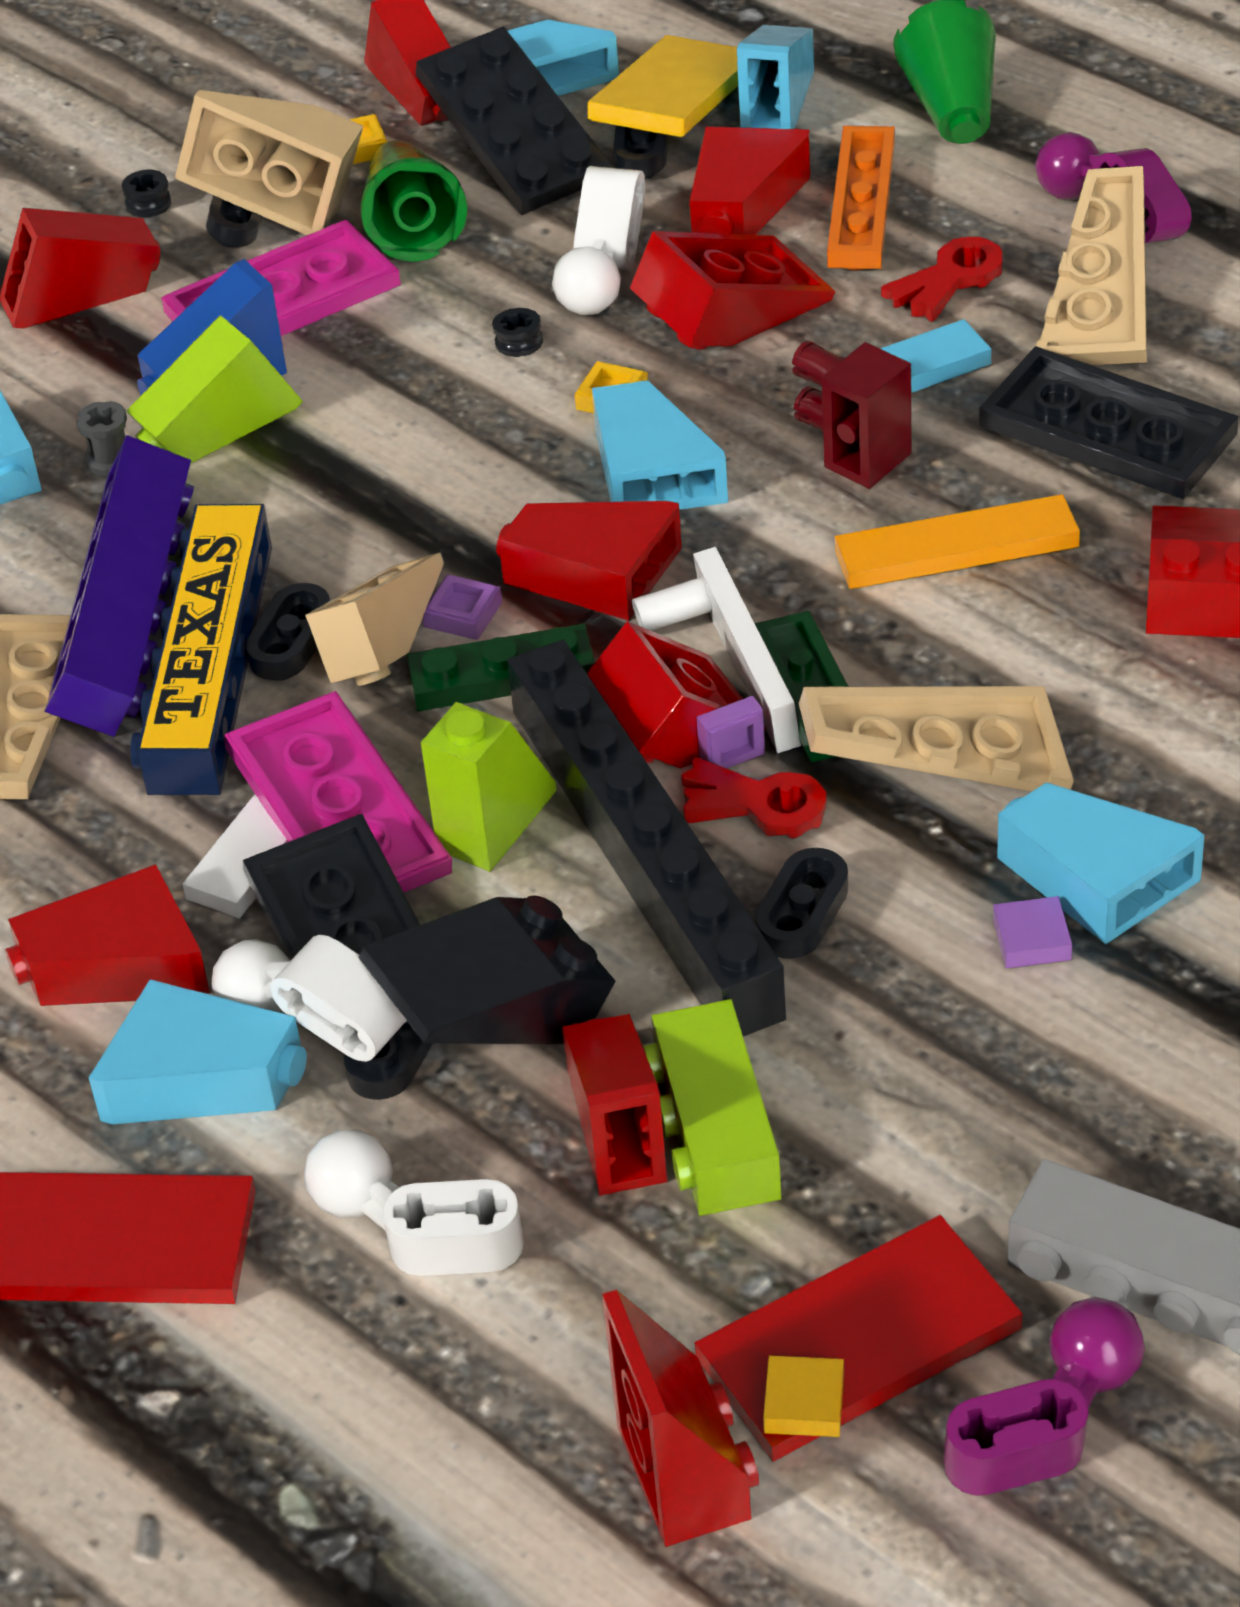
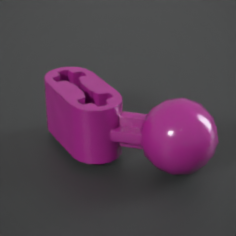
M1073 132L1060 133L1050 138L1040 148L1035 169L1038 181L1046 193L1061 200H1076L1080 198L1088 169L1143 166L1145 244L1177 239L1184 235L1190 226L1191 208L1159 156L1153 150L1141 148L1100 155L1091 139Z
M1096 1296L1073 1302L1058 1316L1049 1338L1051 1355L1058 1369L1053 1379L1035 1381L971 1398L958 1404L949 1415L945 1436L944 1469L951 1484L964 1493L975 1496L989 1495L1060 1476L1073 1470L1081 1460L1089 1414L1088 1408L1096 1393L1121 1388L1138 1371L1142 1364L1145 1353L1143 1334L1131 1311L1117 1301Z

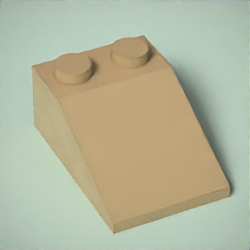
M198 90L194 96L175 179L262 215L302 234L309 235L328 227L341 206L363 125L316 105Z

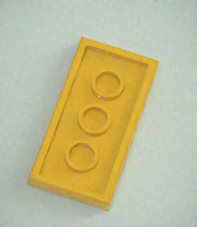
M665 35L588 101V119L601 123L683 137L738 86L737 47Z

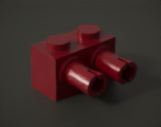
M805 341L796 349L792 358V364L795 365L792 368L793 374L822 386V391L817 390L813 386H807L802 389L794 402V410H796L794 413L795 419L823 431L825 468L868 489L872 488L912 454L911 363L867 342H864L845 358L825 350L812 341Z

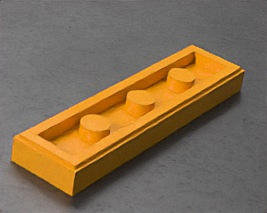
M1060 494L836 535L835 553L849 589H855L1079 547L1080 530L1064 495Z

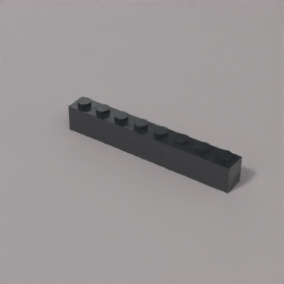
M562 639L507 659L513 713L700 1005L732 999L743 1037L785 1021L784 966L565 640Z

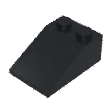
M536 895L528 896L527 898L495 897L366 945L358 957L424 1043L565 1045L563 1026L596 1019L616 982L597 959V953L593 947L581 940L564 920L561 909L552 901Z

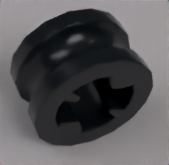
M153 169L136 171L128 175L122 182V191L126 197L125 206L127 212L133 216L140 218L158 216L164 213L171 205V196L167 190L169 186L168 180L161 171Z
M513 308L500 312L494 317L492 326L493 332L496 335L494 339L495 348L500 353L511 357H522L535 353L541 348L543 343V336L540 331L541 320L540 315L536 311L528 308Z

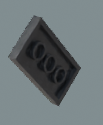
M504 26L416 61V77L521 216L582 190L584 175L589 166L611 168V163Z
M1037 346L1028 353L979 408L980 427L1183 500L1236 437L1239 416Z

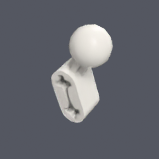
M595 166L587 168L582 185L574 249L562 256L557 262L552 280L556 299L568 311L584 316L599 314L617 298L621 280L619 270L630 271L635 261L645 199V176L643 171Z
M317 935L312 937L291 961L274 944L258 939L243 940L224 950L213 967L211 980L214 996L295 1016L296 1022L345 1055L358 1061L366 1062L372 1060L407 1021L358 958L359 954L329 936Z
M358 1129L334 1131L317 1141L307 1156L304 1171L306 1190L318 1207L338 1218L367 1215L386 1231L392 1261L398 1269L409 1275L429 1276L494 1272L506 1269L514 1264L522 1254L524 1239L516 1194L508 1185L498 1180L479 1179L426 1182L398 1187L392 1182L393 1167L387 1151L376 1137Z

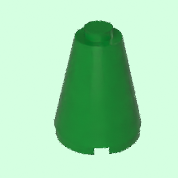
M937 0L913 11L908 16L909 24L901 33L898 28L893 40L894 52L898 64L940 135L949 142L966 144L980 138L990 126L996 43L995 27L990 14L980 6V11L966 7L965 0Z
M401 140L386 142L375 151L371 159L361 201L363 227L369 238L380 247L382 252L391 258L417 262L440 254L439 249L443 248L451 240L454 242L464 228L467 218V200L463 188L457 177L448 168L412 144Z

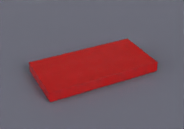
M0 1172V1300L236 1304L256 1193L253 1176Z
M940 1214L695 1342V1354L714 1383H722L731 1406L772 1462L821 1436L764 1433L763 1418L769 1356L844 1359L841 1425L1019 1331L1022 1329L1023 1313Z

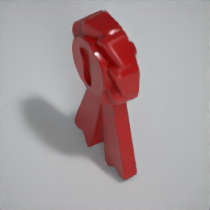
M979 236L955 238L937 251L936 265L884 284L881 287V296L892 300L894 308H899L911 302L912 317L925 316L928 321L933 322L938 318L957 289L969 287L984 288L994 278L1002 274L1001 247L989 239Z
M694 758L692 760L693 768L681 775L682 785L686 788L683 789L685 798L683 811L684 819L687 823L749 815L751 821L761 828L766 836L787 835L789 838L796 839L808 830L820 827L823 820L827 793L819 782L808 774L778 772L758 781L701 758Z

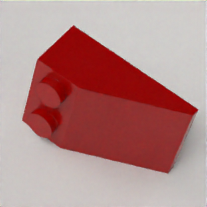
M652 231L630 286V289L647 304V310L652 315L663 319L677 333L676 337L681 343L697 350H704L707 346H734L832 301L836 292L774 235Z
M1152 505L1146 634L1240 638V509Z
M616 1289L603 1293L602 1299L617 1427L665 1547L751 1520L750 1488L759 1485V1475L747 1442L743 1441L735 1444L728 1427L734 1425L730 1402L722 1383L717 1382L709 1385L698 1357Z

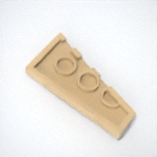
M1143 166L1088 169L1071 225L1072 234L1067 250L1062 255L1058 269V281L1053 297L1049 299L1044 316L1045 325L1036 346L1089 365L1147 362Z
M0 614V799L29 798L61 719L58 716L45 712L70 615Z
M1044 686L803 688L799 707L811 752L1026 791H1034L1046 782L1071 790L1074 783Z

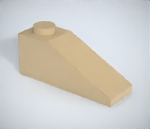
M440 552L393 565L306 614L330 683L353 677L357 686L378 681L391 674L389 664L409 653L444 565Z

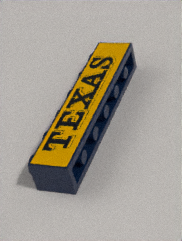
M195 504L190 528H183L181 531V567H173L171 572L172 605L171 607H164L161 615L163 643L161 648L153 649L151 657L153 685L152 689H145L143 691L141 699L143 727L141 732L133 734L131 740L132 766L135 770H142L147 795H221L229 757L225 749L224 734L233 731L235 728L249 661L246 641L257 623L272 552L264 504Z

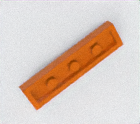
M843 126L827 247L828 268H846L852 271L882 269L895 149V126Z

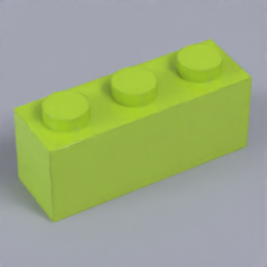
M732 999L651 1015L654 1043L643 1045V1049L657 1084L662 1083L665 1095L660 1096L663 1134L665 1138L677 1135L680 1148L671 1150L679 1190L692 1189L699 1216L782 1200L779 1153Z

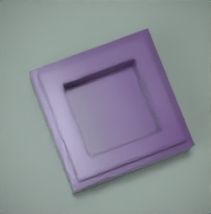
M447 574L429 600L423 616L424 627L478 640L502 604L501 587Z
M754 696L697 716L699 758L724 768H729L765 754L763 708Z
M1059 896L993 904V922L1006 969L1072 960V942Z

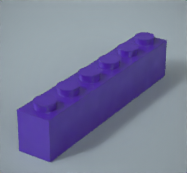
M126 435L107 475L45 712L112 737L115 736L125 715L133 718L136 717L141 707L143 691L147 689L146 683L138 681L139 675H146L151 665L153 649L157 647V642L149 640L148 637L149 634L155 635L161 623L162 610L167 604L166 601L158 599L159 594L164 595L171 582L172 569L176 567V562L167 558L168 555L174 556L180 544L181 531L185 528V524L177 521V517L183 518L194 491V486L186 483L191 463L190 459Z

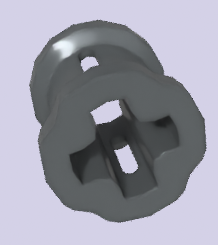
M114 401L94 402L85 406L78 413V431L86 437L88 445L85 453L86 466L91 473L98 476L108 475L126 437L124 431L127 421L126 409Z

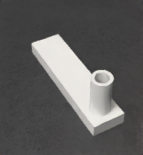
M716 547L693 554L697 574L696 579L632 599L633 609L639 626L650 631L709 613L749 696H754L763 708V723L777 753L801 746L794 701Z

